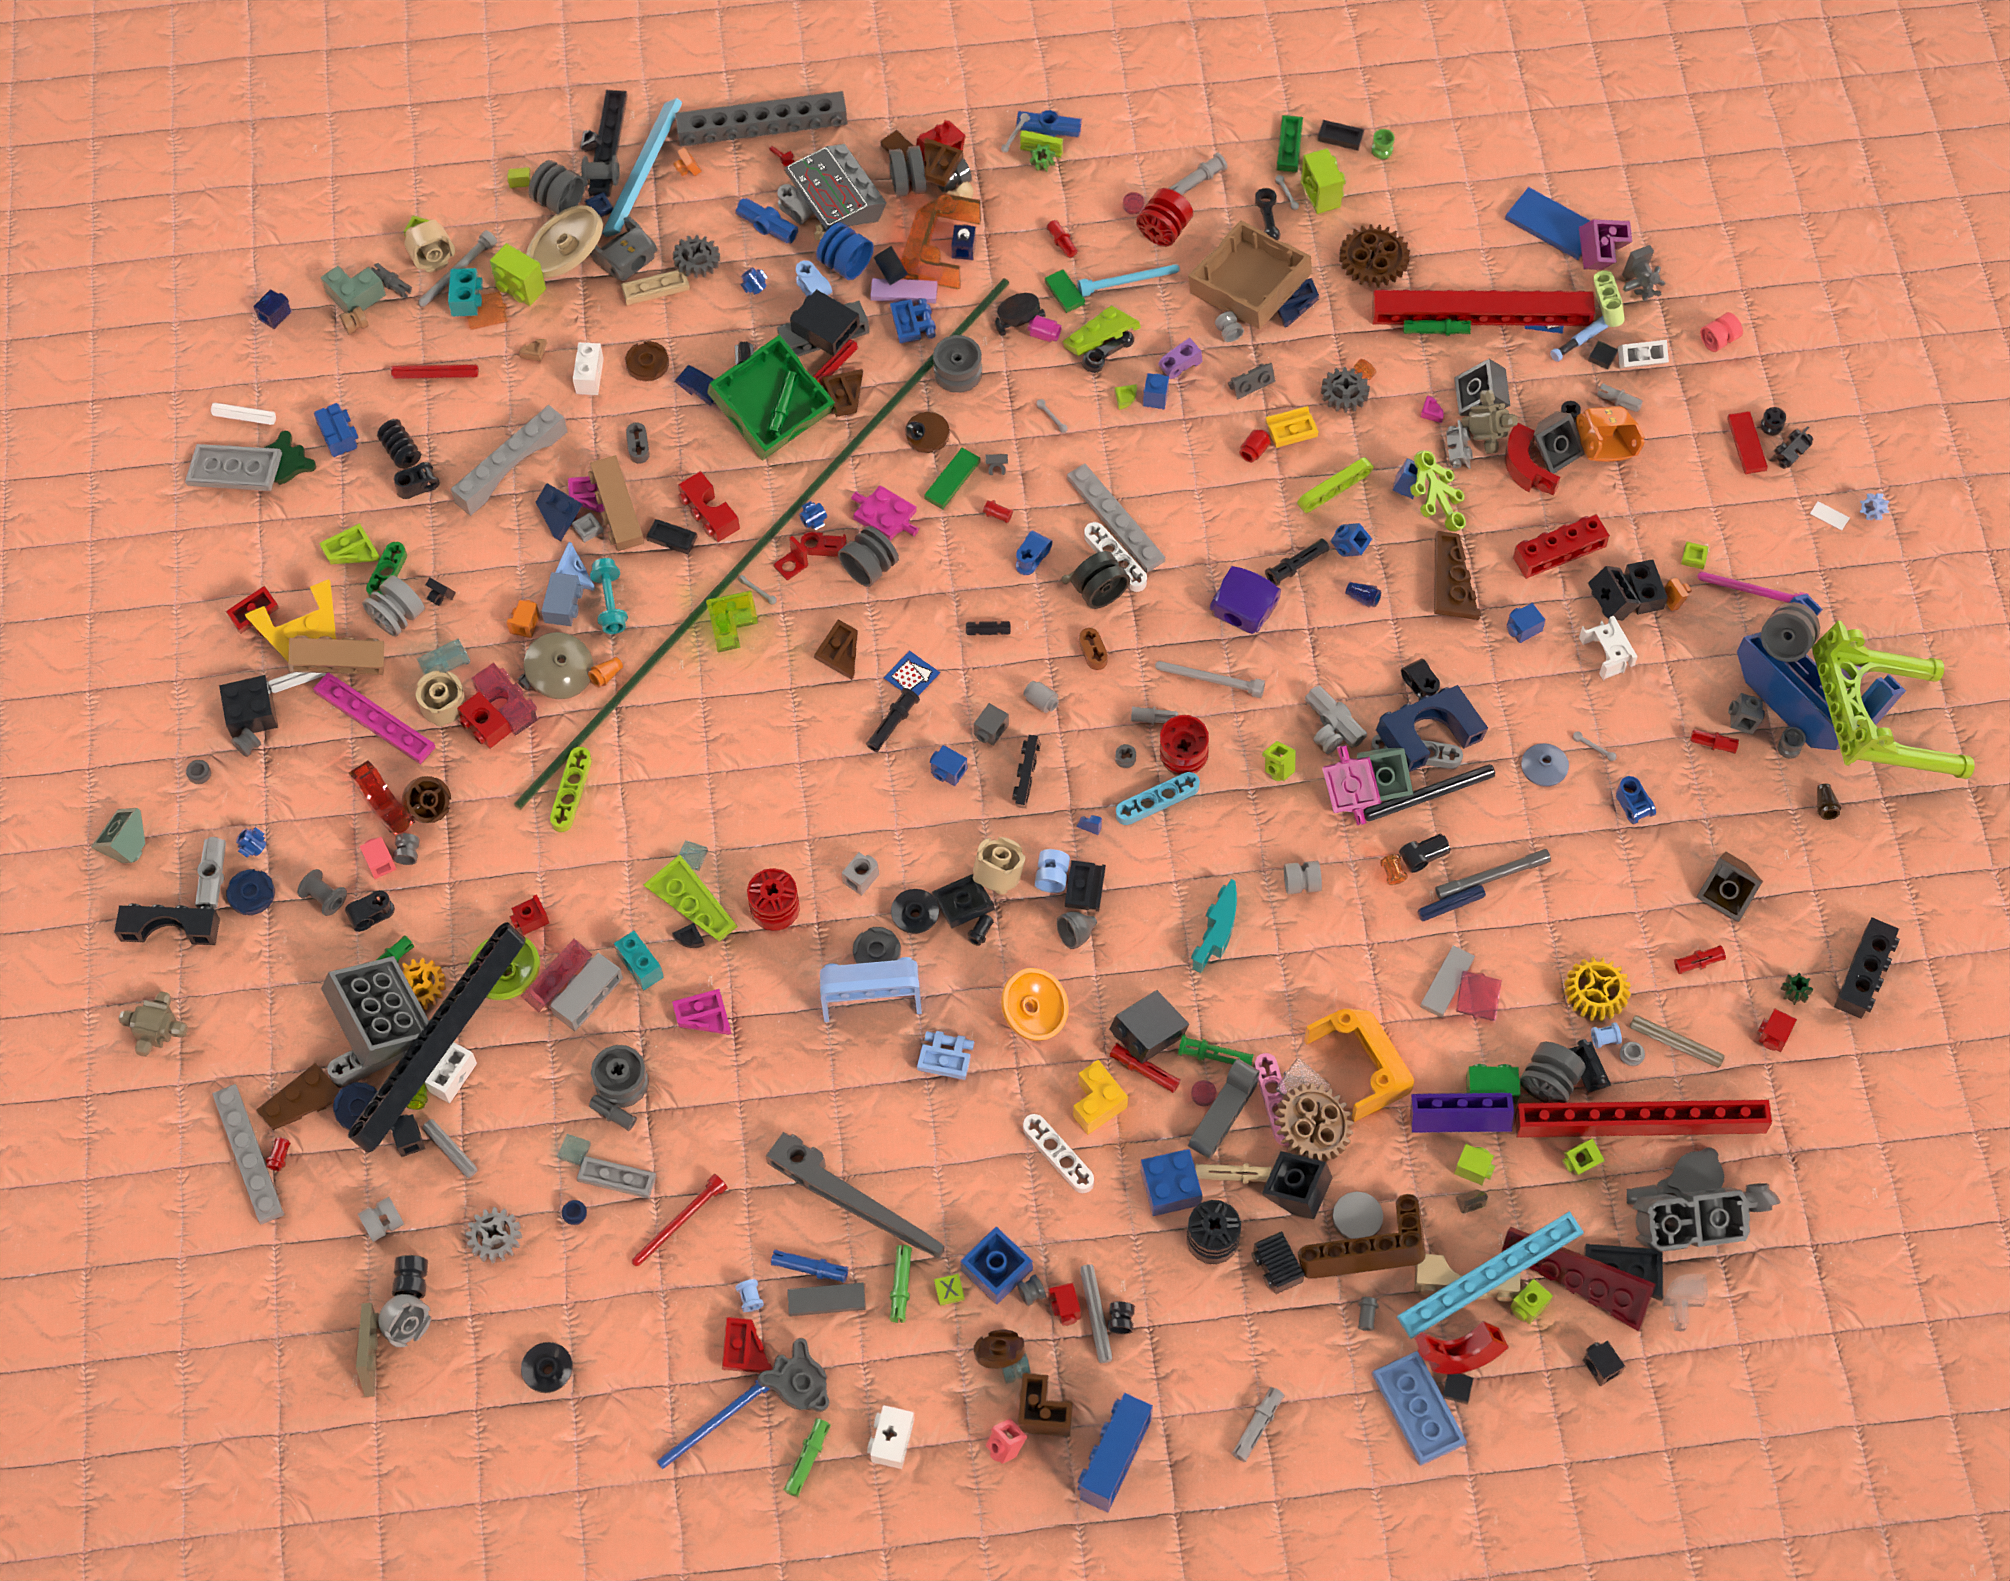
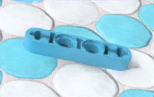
M1186 772L1122 801L1116 807L1117 821L1123 825H1130L1195 795L1199 790V777L1192 772ZM1185 781L1193 783V787L1190 788L1189 785L1185 786ZM1170 789L1173 790L1175 795L1172 798H1165L1162 796V791ZM1150 799L1154 802V805L1150 808H1145L1141 805V801ZM1122 810L1130 812V816L1127 817L1126 814L1122 815Z

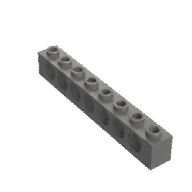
M843 91L675 113L680 146H692L702 143H714L717 141L775 135L778 133L848 124Z

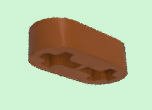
M1094 628L1083 629L1079 635V645L1086 662L1093 670H1101L1108 663V654L1100 634ZM1089 636L1090 639H1093L1092 646L1090 645V642L1086 640V637ZM1094 652H1096L1097 656L1101 658V661H1097V659H1094Z

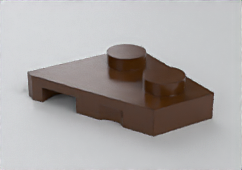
M863 369L822 377L824 390L835 402L833 411L836 417L857 413Z

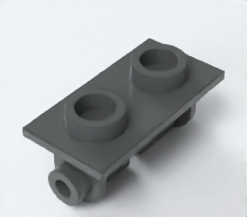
M1272 363L1260 364L1258 367L1248 371V374H1241L1231 378L1228 385L1231 390L1235 389L1237 400L1275 382Z

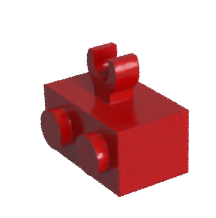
M944 120L942 124H937L935 128L920 134L917 137L916 146H920L922 159L925 161L926 138L963 150L966 135L951 121Z
M263 586L228 609L226 614L239 633L242 634L254 626L248 621L245 614L265 606L268 615L278 610L279 606L267 588Z

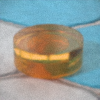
M1359 359L1354 365L1357 374L1363 373V379L1371 380L1376 374L1374 366L1364 359Z

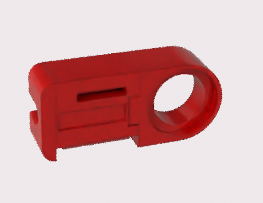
M807 532L801 537V543L808 550L807 555L838 557V552L847 544L846 534L834 536L823 535L822 532ZM808 540H815L817 545L809 548L805 546V543Z

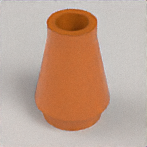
M614 657L611 660L595 665L588 672L589 679L596 687L606 686L623 669V664L618 657Z

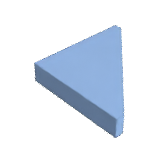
M568 542L555 573L577 575L580 585H583L584 589L594 591V583L591 581L573 544Z

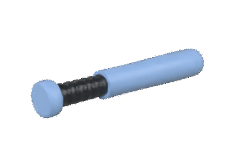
M1603 315L1573 336L1569 342L1558 349L1551 350L1552 359L1559 362L1562 360L1563 355L1608 328L1609 326L1605 324Z

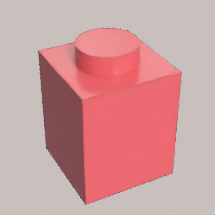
M382 837L370 839L364 845L359 846L374 879L397 870Z

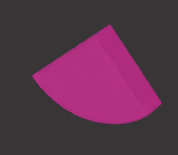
M1427 395L1421 412V418L1442 423L1443 409H1441L1433 397Z

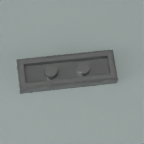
M864 1283L787 1289L789 1316L866 1310Z

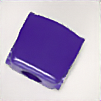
M1231 566L1211 602L1210 610L1213 611L1216 618L1253 634L1261 629L1264 622L1274 611L1280 599L1281 589L1257 573Z

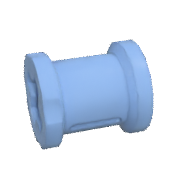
M1616 1022L1611 1023V1026L1599 1029L1592 1027L1591 1038L1596 1049L1601 1048L1602 1045L1614 1042L1621 1044L1622 1042L1621 1031Z
M755 1279L743 1281L735 1287L741 1296L743 1312H751L764 1306L757 1290L758 1281Z

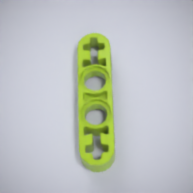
M1365 457L1359 459L1303 494L1299 498L1297 505L1304 513L1313 511L1367 477L1372 472L1374 466Z
M576 747L570 752L550 815L551 825L555 831H568L573 824L592 763L590 752L585 747ZM581 755H584L585 759H581L579 765L580 768H577L578 762L576 758H580ZM577 774L581 777L580 781L575 784L568 782V778L571 775ZM566 795L574 797L573 802L570 804H564L561 800ZM563 810L565 811L564 817L566 821H562L561 824H558L557 820L561 819Z

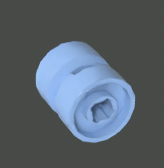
M1055 849L1041 851L1038 860L1039 869L1036 871L1035 877L1036 888L1049 893L1063 892L1066 886V873L1069 868L1070 856L1063 851Z

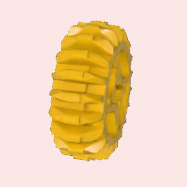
M1593 956L1590 962L1583 959L1580 965L1576 963L1573 965V970L1568 971L1567 979L1564 982L1565 987H1567L1564 990V995L1569 996L1567 1004H1574L1573 1012L1581 1010V1018L1588 1014L1591 1021L1594 1020L1595 1016H1598L1602 1022L1606 1015L1611 1020L1615 1014L1619 1015L1622 1012V1008L1627 1006V999L1631 995L1630 991H1628L1631 984L1626 982L1627 974H1620L1622 971L1621 966L1613 967V960L1607 964L1604 963V957L1597 962ZM1585 977L1587 980L1586 986L1580 990L1578 982ZM1615 988L1616 997L1609 1001L1608 992Z

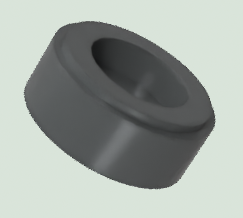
M194 760L187 766L186 775L192 783L203 784L211 777V769L207 762Z

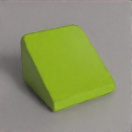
M530 167L508 169L510 188L529 186L531 181Z

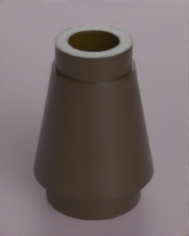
M1827 783L1819 785L1817 787V813L1824 820L1837 818L1840 815L1841 805L1831 785Z

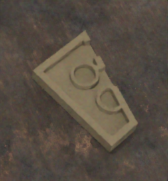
M362 1303L356 1360V1369L365 1397L375 1396L376 1349L378 1348L376 1328H379V1313L374 1312L372 1303Z

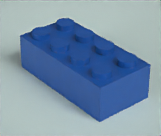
M1125 1392L1121 1400L1118 1398L1115 1400L1111 1409V1422H1105L1100 1433V1445H1094L1089 1456L1088 1470L1084 1468L1077 1483L1079 1485L1077 1490L1080 1491L1081 1501L1109 1513L1151 1423L1153 1405Z

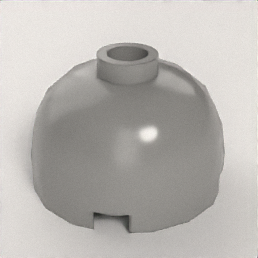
M401 1294L393 1297L382 1307L379 1314L378 1324L382 1335L395 1347L408 1346L406 1342H409L412 1338L416 1342L427 1331L431 1322V1317L428 1315L430 1308L414 1295Z

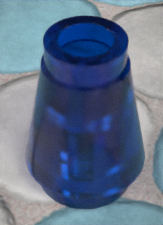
M1349 582L1345 593L1369 608L1378 605L1382 591L1377 589V586Z

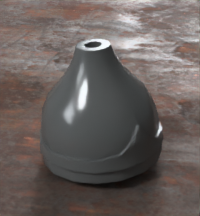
M1071 911L1057 918V930L1063 943L1070 949H1076L1090 938L1094 926L1097 925V920L1094 916Z

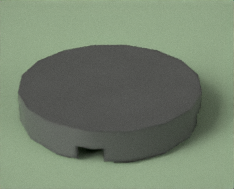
M872 927L865 932H861L853 943V956L856 964L898 960L901 956V945L891 930L884 927Z

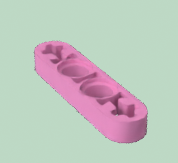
M1263 1053L1256 1058L1254 1068L1260 1071L1259 1087L1276 1142L1283 1146H1289L1288 1142L1281 1144L1285 1137L1284 1135L1276 1134L1281 1129V1126L1274 1124L1280 1117L1272 1112V1108L1283 1100L1282 1097L1286 1094L1275 1057L1271 1054ZM1263 1061L1270 1065V1076L1266 1077L1265 1068L1261 1067ZM1268 1083H1276L1279 1086V1091L1271 1094L1266 1091L1265 1086Z

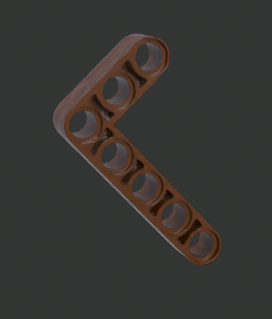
M1404 1194L1396 1200L1398 1233L1310 1244L1300 1248L1298 1258L1305 1277L1317 1279L1413 1266L1422 1263L1425 1260L1426 1252L1423 1221L1418 1198L1412 1194Z

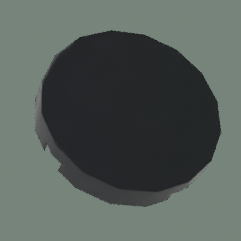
M1032 293L1015 294L999 305L997 314L1003 324L1015 326L1020 321L1025 323L1033 319L1040 311V302L1038 297Z

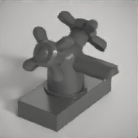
M1651 245L1630 252L1622 273L1625 281H1628L1624 285V292L1635 289V294L1642 295L1643 301H1647L1648 298L1661 295V291L1653 290V285H1665V281L1660 280V275L1658 274L1661 267L1656 266L1653 272L1649 265L1654 254Z

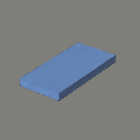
M1418 1351L1372 1371L1375 1382L1420 1466L1467 1444L1464 1435Z

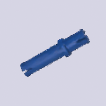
M776 1249L773 1252L775 1255H772L771 1258L772 1266L816 1275L818 1279L828 1278L842 1283L846 1281L849 1269L847 1266L828 1263L826 1259L816 1260Z

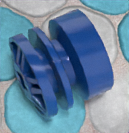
M838 222L832 225L823 235L817 247L816 257L819 262L830 269H834L847 280H853L867 267L873 255L874 246L873 242L859 233L856 234L852 228L844 223Z

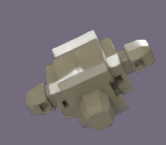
M1492 390L1481 391L1480 402H1482V405L1473 406L1470 409L1472 412L1469 413V416L1461 420L1464 428L1467 427L1470 429L1471 434H1475L1474 440H1485L1484 447L1487 454L1497 453L1499 450L1497 439L1507 437L1510 427H1515L1518 424L1517 416L1509 414V411L1504 409L1506 404L1493 402L1495 397Z
M161 991L155 997L154 1002L144 1000L143 1006H137L135 1011L125 1010L119 1015V1022L124 1026L130 1027L137 1040L135 1051L139 1056L146 1057L153 1046L162 1048L163 1042H169L172 1036L185 1037L187 1034V1025L177 1021L169 1007L171 996L167 992Z

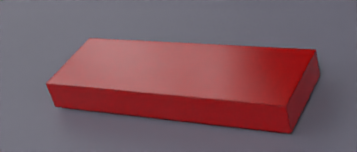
M1751 412L1728 414L1727 420L1744 474L1767 471L1768 465Z

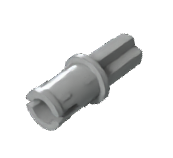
M1604 383L1601 385L1600 389L1608 393L1598 391V397L1615 403V406L1620 405L1634 412H1638L1641 409L1643 402L1641 399L1625 393L1623 389L1619 391Z
M1132 706L1131 721L1152 723V725L1155 723H1166L1170 718L1178 716V712L1157 710L1156 707L1141 708Z

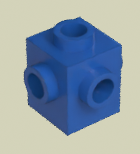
M1360 523L1342 524L1336 529L1335 535L1330 542L1343 557L1361 556L1371 542L1372 537Z

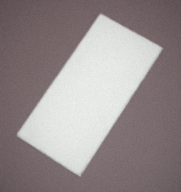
M1819 501L1810 513L1840 530H1843L1850 519L1848 516Z

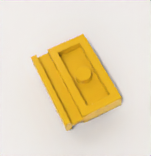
M1308 406L1268 416L1265 420L1276 448L1318 437L1319 431L1309 412Z

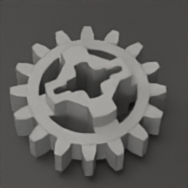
M493 1207L492 1213H488L484 1209V1216L475 1215L476 1223L468 1224L472 1231L466 1232L467 1239H470L467 1245L469 1249L473 1248L472 1253L475 1257L480 1254L483 1262L488 1257H490L492 1263H495L497 1257H500L503 1262L505 1261V1254L508 1253L510 1256H513L512 1248L520 1247L516 1239L522 1238L521 1232L518 1231L521 1229L519 1222H515L516 1218L513 1214L508 1216L506 1209H503L501 1213H498L496 1207ZM506 1224L510 1228V1235H508L507 1232H505ZM478 1235L483 1239L482 1246L478 1243Z

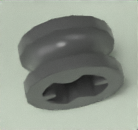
M1123 744L1117 748L1115 754L1117 765L1122 768H1130L1135 764L1136 750L1133 746ZM1122 754H1130V758L1126 757L1125 759H1122Z

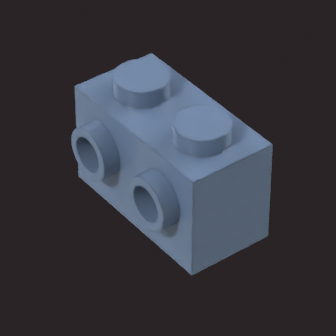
M551 572L541 611L544 623L572 626L573 618L578 616V598L581 599L583 596V585H580L577 575Z

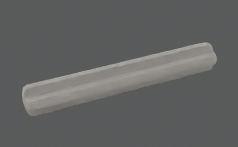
M1092 1264L1083 1265L1080 1268L1098 1361L1099 1363H1108L1112 1361V1353L1094 1266Z

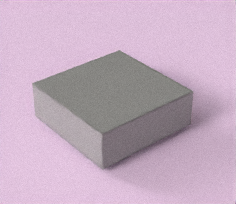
M592 512L572 522L573 528L584 543L604 532L603 527Z

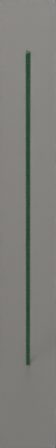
M1003 278L950 336L963 335L1009 285V281ZM933 354L514 803L516 808L521 810L568 760L570 752L582 745L802 508V505L806 504L934 366Z

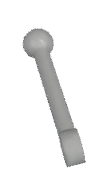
M1023 113L1021 115V121L1006 144L1002 145V152L1006 153L1009 151L1010 144L1024 122L1029 121L1030 117L1028 114Z
M1278 175L1276 183L1281 185L1291 203V208L1297 210L1299 203L1294 201L1284 184V177Z
M1039 399L1037 407L1043 409L1058 425L1061 433H1065L1068 430L1067 425L1062 424L1046 407L1045 400Z
M744 575L738 577L742 584H746L765 597L769 604L773 605L777 602L775 596H770L748 581Z
M1577 731L1573 734L1574 741H1581L1607 756L1609 761L1616 760L1617 756L1614 752H1608L1587 740L1581 732Z

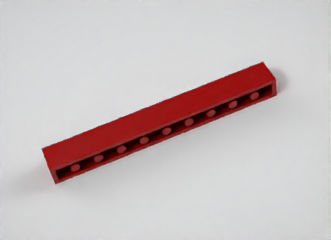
M1382 289L1374 290L1372 299L1373 325H1404V320L1441 321L1448 318L1456 321L1471 320V325L1589 326L1593 323L1595 317L1594 292L1432 291Z
M1769 1099L1518 1103L1515 1112L1517 1138L1766 1134L1772 1125Z

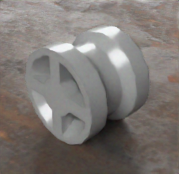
M1327 724L1317 732L1313 741L1317 745L1321 744L1323 751L1329 754L1342 743L1343 737L1340 734H1336L1334 728Z

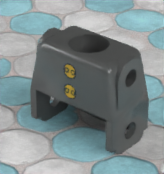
M629 215L624 218L627 232L617 236L601 249L596 245L590 253L593 261L598 266L621 281L627 280L650 263L655 257L654 253L658 251L654 241Z

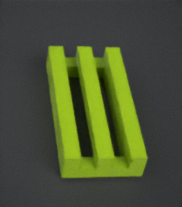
M1025 130L1021 131V150H1036L1038 144L1041 147L1049 145L1051 152L1055 151V157H1062V138Z

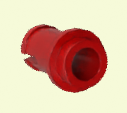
M988 500L984 506L983 513L987 517L992 516L1008 524L1013 515V510L996 504L995 500Z
M277 1137L275 1138L270 1157L266 1159L267 1168L273 1171H281L285 1167L286 1163L284 1160L291 1144L289 1140Z

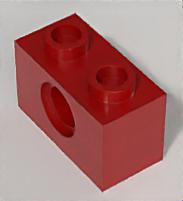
M477 692L457 708L460 715L458 720L465 729L470 728L474 732V738L480 744L484 743L489 749L511 733L508 720L480 692ZM481 720H487L484 723H479Z

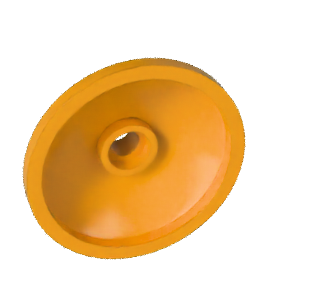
M1038 968L1023 969L1013 974L1003 988L1001 996L1002 1012L1010 1028L1019 1036L1031 1041H1043L1061 1031L1068 1016V999L1064 988L1052 974ZM1025 1004L1029 1007V1012L1026 1010Z

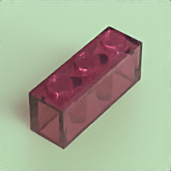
M574 938L524 991L521 997L536 1011L540 1012L586 963L592 954Z

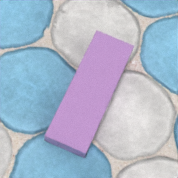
M872 278L871 301L899 302L911 299L912 302L918 303L919 299L925 298L927 303H936L938 284L937 281L899 280L889 285L886 279Z

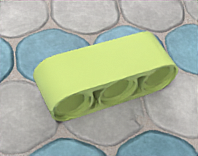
M1606 270L1597 272L1594 275L1595 293L1605 324L1610 327H1617L1625 321L1623 303L1612 272Z

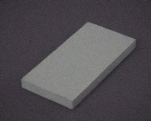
M196 444L185 483L187 486L271 491L282 452L280 449Z

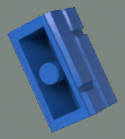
M339 403L314 412L315 419L332 457H337L344 454V452L357 448L355 439L359 438L354 426L349 427L348 422H351L346 409L341 410Z

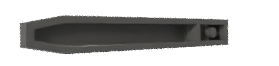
M783 1132L766 1155L768 1165L806 1189L917 1249L937 1258H940L945 1251L944 1245L926 1232L825 1170L824 1154L815 1147L810 1149L805 1146L803 1141L796 1135L791 1134L789 1136ZM797 1155L804 1157L802 1161L797 1163L791 1161Z

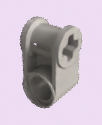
M784 184L778 188L777 195L780 210L792 217L798 224H803L814 214L803 196L794 186Z

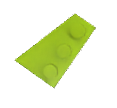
M1111 305L1062 342L1065 349L1080 356L1102 346L1104 340L1111 337L1115 339L1123 336L1122 332L1131 328L1135 331L1141 328L1138 320Z

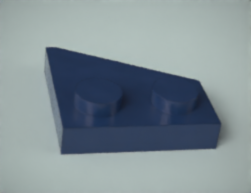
M1312 278L1306 279L1277 311L1284 328L1292 324L1319 300V293Z
M546 483L536 500V504L553 537L562 541L583 504Z

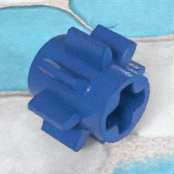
M752 267L741 276L743 283L740 286L746 293L753 292L756 295L767 286L765 279L768 276L762 269L755 270Z
M810 501L802 505L803 511L799 513V516L806 528L811 527L817 530L825 526L823 521L827 518V514L820 503L815 505L814 502Z
M256 827L253 830L244 829L236 840V843L239 844L238 852L245 857L249 855L258 856L266 846L265 837H263L265 833Z

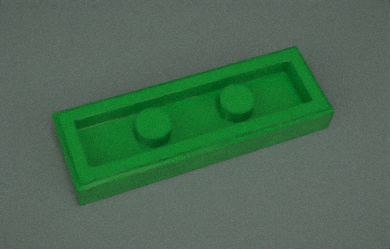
M1282 115L1276 168L1278 171L1298 172L1303 117Z
M961 448L924 494V499L944 509L979 465L981 458Z

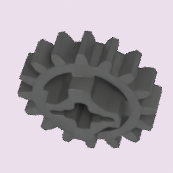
M698 235L695 236V239L687 236V241L680 239L679 245L674 247V266L679 267L680 273L686 271L687 277L690 274H694L695 278L698 277V274L706 277V272L713 274L714 268H718V263L720 262L719 247L714 246L713 240L707 242L706 236L702 239H699Z
M1343 367L1341 372L1335 368L1334 374L1328 372L1327 378H1323L1321 386L1323 401H1328L1329 408L1333 405L1336 406L1335 411L1337 412L1340 408H1343L1344 413H1347L1348 408L1355 412L1357 405L1362 408L1364 401L1368 400L1370 386L1367 385L1368 379H1362V372L1355 374L1354 368L1350 372L1347 371L1346 367Z

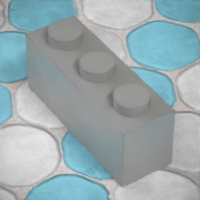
M599 952L594 958H589L584 964L583 970L569 980L565 990L562 993L556 994L552 999L550 1007L553 1015L576 1031L623 979L621 969Z

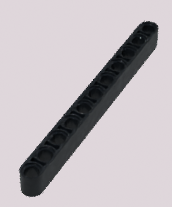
M505 922L494 931L349 1130L348 1138L366 1153L372 1152L379 1146L525 944V937L510 923Z

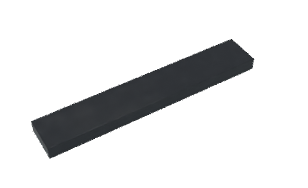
M606 90L598 132L601 138V146L596 147L593 162H612L613 155L617 156L628 97L627 91ZM590 179L589 196H596L604 192L606 197H610L613 179Z

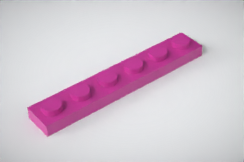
M329 672L313 688L315 694L420 765L436 748L435 744Z

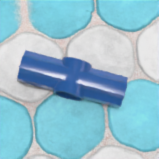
M1045 110L1041 114L1024 111L1018 112L1016 127L1021 121L1023 113L1028 114L1030 117L1028 122H1024L1020 130L1039 132L1040 134L1053 137L1056 135L1080 137L1082 119L1058 116L1052 110Z
M742 198L738 202L736 215L752 223L759 233L763 235L769 233L787 244L792 243L796 239L798 227L781 218L774 208L770 206L764 208L748 198Z

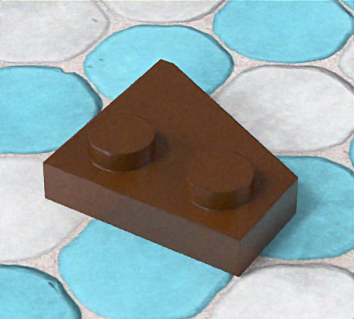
M926 138V181L945 187L964 156L963 150Z
M838 619L816 651L814 658L852 680L855 674L858 630Z

